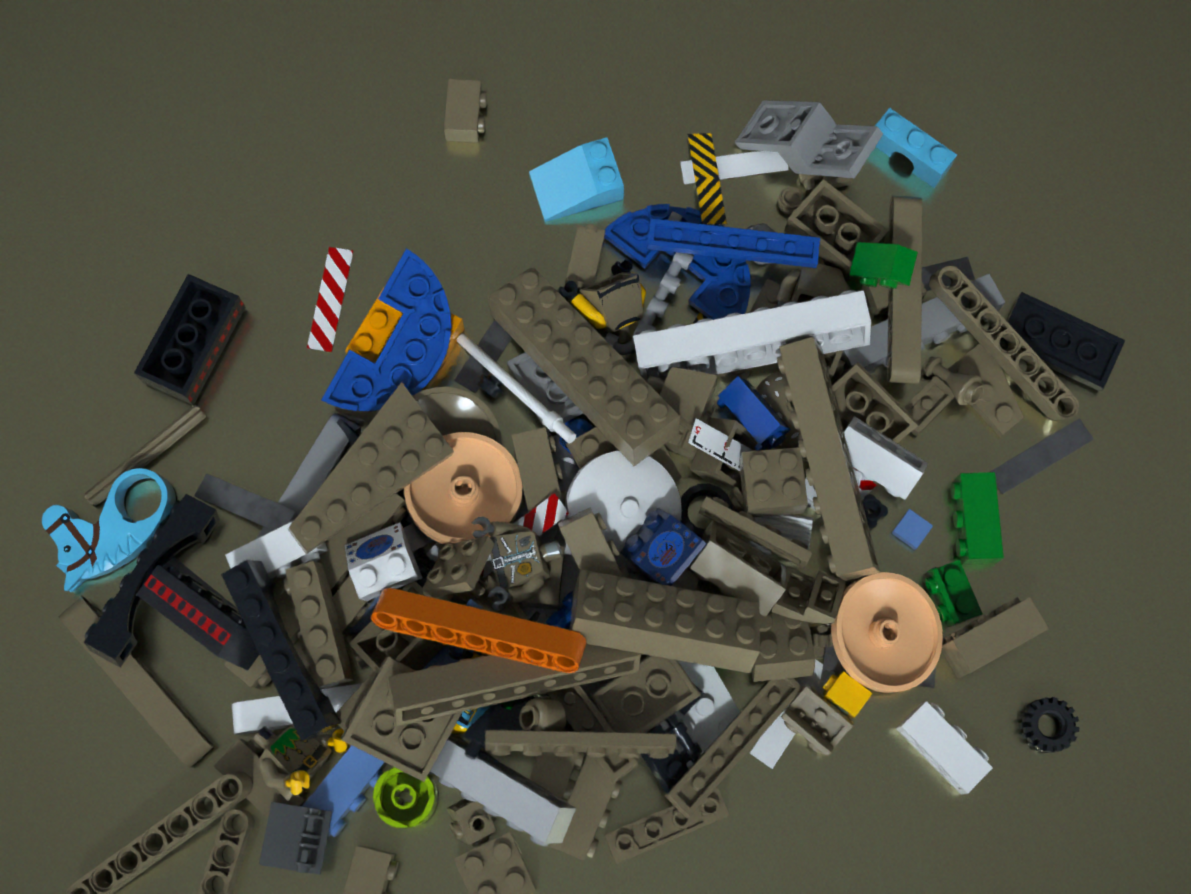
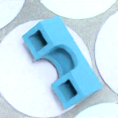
M891 108L887 110L875 125L883 133L876 148L889 157L894 152L905 155L914 165L912 173L933 188L937 186L948 172L957 156L956 153Z

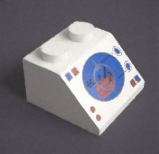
M400 522L344 545L348 571L359 599L369 601L379 597L386 588L398 589L422 579Z

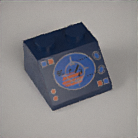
M657 508L655 512L650 513L646 517L644 525L639 531L628 538L620 554L643 575L657 584L672 586L707 543L671 514Z

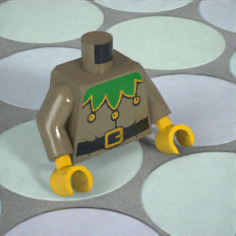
M264 726L255 735L253 741L264 749L256 765L261 771L266 786L276 788L288 801L294 795L300 794L302 787L309 788L311 777L322 767L332 752L330 749L334 747L338 753H343L347 749V743L341 739L344 730L342 728L337 729L333 732V735L325 734L301 741L294 726H288L279 736Z

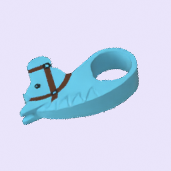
M143 468L124 472L114 481L100 518L95 524L79 519L73 510L60 505H52L46 509L42 516V525L58 547L59 562L56 566L66 574L65 591H76L86 579L106 575L138 557L143 549L149 548L154 541L155 531L161 524L165 525L170 517L171 508L176 502L174 489L167 479L151 470ZM145 478L154 479L161 489L160 506L149 518L132 523V519L128 516L124 507L125 494L134 482Z

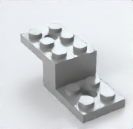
M763 100L735 143L743 150L778 152L795 174L855 178L871 152L875 149L883 133L878 126L837 125L820 102Z

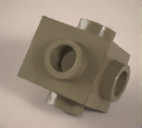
M463 799L447 807L452 820L449 826L453 836L457 841L461 840V842L468 845L477 846L486 842L489 839V834L496 831L493 824L496 817L484 811V805L478 801L473 802Z

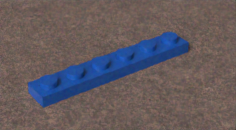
M651 218L647 249L816 268L818 265L820 238Z

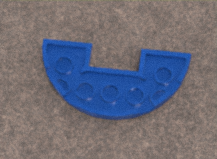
M670 204L649 205L647 208L633 213L630 211L613 221L604 229L605 239L645 269L660 252V250L647 249L650 219L668 220L674 211L683 216L681 222L702 224L701 213L699 210L691 207H673ZM713 224L714 226L725 227L722 224ZM665 251L674 258L676 252ZM693 254L694 257L688 270L704 282L689 298L688 303L712 320L725 318V316L731 313L745 314L749 303L751 287L749 265L746 263V260Z
M407 248L378 298L380 301L403 313L376 363L349 349L322 397V401L347 410L378 411L401 382L413 396L424 389L440 369L446 357L451 338L449 303L445 291L434 272L422 259Z

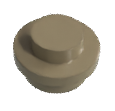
M789 187L780 192L777 203L781 211L791 215L805 200V196L798 188Z

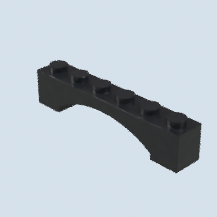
M185 494L181 501L175 502L165 525L161 524L155 531L152 544L148 549L142 550L132 573H127L122 579L119 592L104 605L103 615L97 624L93 623L88 628L85 634L86 640L83 643L89 651L121 668L138 643L133 635V626L142 598L136 594L157 565L163 567L180 551L198 541L205 543L220 520L216 509L188 494Z
M245 560L221 574L301 741L316 738L340 725L341 722L328 696L323 694L309 674L286 631L273 594V588L275 587L262 561Z

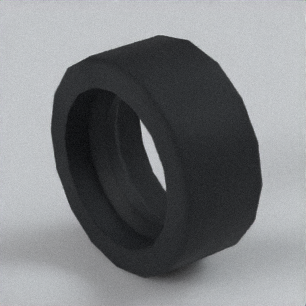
M710 483L692 486L681 496L680 522L699 537H701L706 529L695 526L688 517V507L694 498L699 496L717 497L725 501L729 505L728 508L733 510L728 494L720 487Z

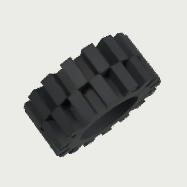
M1056 697L1041 698L1027 705L1024 708L1026 711L1020 715L1022 723H1019V729L1023 728L1024 732L1021 734L1022 738H1027L1028 740L1026 744L1030 747L1034 746L1038 752L1044 751L1045 753L1058 752L1071 746L1070 743L1075 742L1077 739L1075 733H1078L1080 728L1076 727V722H1079L1078 716H1073L1072 713L1075 712L1073 707L1068 708L1066 701H1058ZM1045 713L1054 715L1059 721V731L1053 737L1045 736L1039 729V719Z

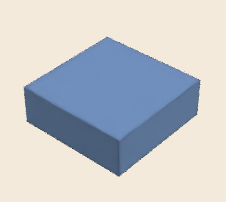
M909 509L892 531V534L916 550L933 525Z

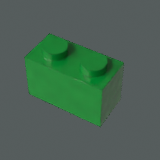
M857 242L849 275L860 279L859 284L875 288L877 283L889 289H896L897 285L910 286L918 252L899 244Z

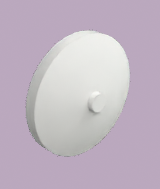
M620 451L602 454L590 460L573 478L565 501V508L569 512L565 516L566 519L587 508H591L594 515L600 513L607 529L602 531L606 541L613 540L619 554L625 547L628 538L639 531L644 525L646 517L650 513L655 512L657 508L662 509L678 521H681V499L677 486L668 471L649 456L636 466H633ZM622 554L615 557L619 568L623 566L626 569L636 568Z

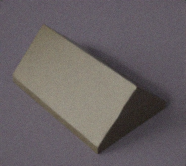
M858 362L846 368L832 383L841 423L846 428L855 416L895 443H898L919 425Z

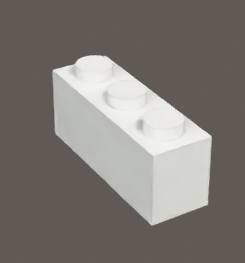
M854 416L844 432L853 467L859 470L866 479L876 481L884 486L891 495L905 500L923 475L928 463Z
M290 522L225 556L230 568L245 560L262 561L271 579L275 576L277 578L285 577V569L302 563L318 561L320 559L319 555L328 551L324 542L308 554H305L288 531L289 526L292 524Z
M927 701L920 703L896 729L960 794H968L993 768L987 762L989 757L976 746L973 748L965 740L967 735L957 725L953 724L951 726L943 718L945 713L935 703L929 704Z

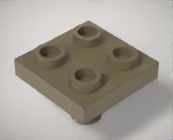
M489 536L456 544L444 545L439 551L438 558L432 570L428 573L427 580L421 591L425 596L432 598L468 591L473 598L480 597L486 591L487 584L479 576L495 543Z

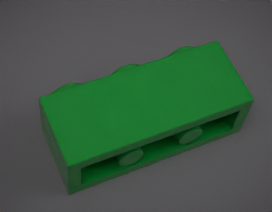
M995 472L960 473L954 479V482L951 483L950 489L952 499H956L957 510L953 513L954 527L959 530V539L956 540L957 556H961L962 564L997 563L1004 558Z

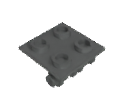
M271 802L259 865L321 875L333 811Z

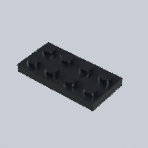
M1024 292L1019 294L1007 319L1012 328L1049 368L1100 392L1104 389L1125 343L1124 339ZM1001 337L1000 345L1008 348L1006 339Z

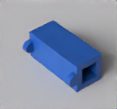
M739 376L718 395L720 399L717 401V405L720 408L727 406L758 442L755 446L756 451L765 450L766 448L771 449L780 445L786 438L785 434L791 430L752 384Z

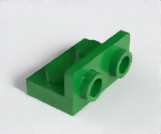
M960 560L938 568H932L925 573L927 577L924 579L926 588L931 595L934 594L938 603L936 608L942 622H946L948 628L983 614Z

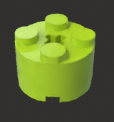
M393 767L383 773L375 784L373 790L375 809L379 817L390 826L397 828L420 826L432 816L438 802L437 786L429 774L423 782ZM409 788V795L413 799L411 802H405L403 806V799L399 797L400 792H406Z

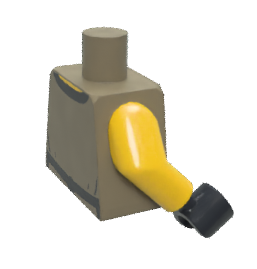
M627 259L621 264L619 261H616L612 265L611 272L614 276L581 289V294L576 293L578 288L574 281H568L565 284V287L570 292H567L562 286L557 290L567 301L572 300L571 304L594 328L599 331L613 332V334L619 336L618 343L630 341L632 338L629 325L643 318L646 290L640 282L639 274L630 272L633 264Z

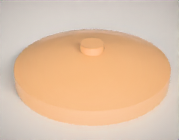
M457 432L443 436L454 451L453 455L404 488L406 507L416 526L431 539L447 545L476 539L472 533L476 530L483 531V527L480 524H472L478 517H485L490 523L493 521L512 523L521 505L523 486L518 465L505 447L481 434Z
M882 572L854 581L843 591L834 623H831L832 642L841 665L854 680L874 691L892 693L914 688L928 678L940 658L943 630L937 608L922 587L900 574Z

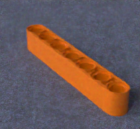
M386 588L382 591L371 615L374 624L386 630L565 673L578 671L587 644L585 637L575 631L394 588Z

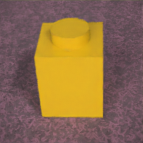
M844 671L838 674V676L832 674L822 687L826 690L823 696L850 719L857 716L873 694Z

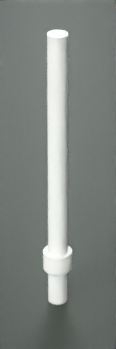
M464 333L458 336L457 342L543 420L544 426L551 432L555 431L567 443H572L576 439V434L563 423L561 416L555 411L548 410Z

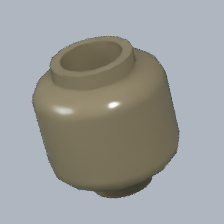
M531 699L520 712V725L523 731L563 732L567 723L564 707L560 702L553 699Z

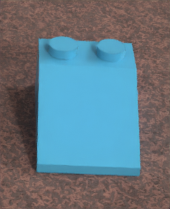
M608 137L582 144L529 171L545 222L624 199V184Z

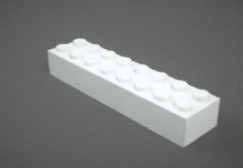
M848 290L833 297L818 296L811 301L802 303L788 302L782 305V307L772 309L761 307L751 313H731L725 316V318L716 320L706 318L697 321L695 324L685 326L683 324H675L668 329L660 331L645 330L639 335H634L633 338L640 374L647 382L650 375L666 380L671 367L717 375L778 363L777 357L781 356L780 346L810 337L815 338L823 350V354L870 345L871 319L864 290L858 292Z

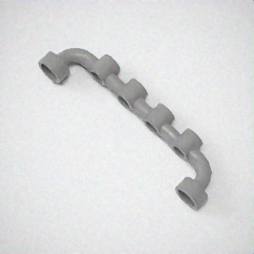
M673 211L668 220L681 222L683 216ZM676 252L634 335H639L645 330H656L652 323L656 316L662 319L669 305L664 300L669 292L675 294L682 280L677 275L681 268L685 270L689 268L694 257L693 254ZM611 332L607 334L605 340L620 355H630L636 351L633 337L629 343L620 344L618 343L619 336Z

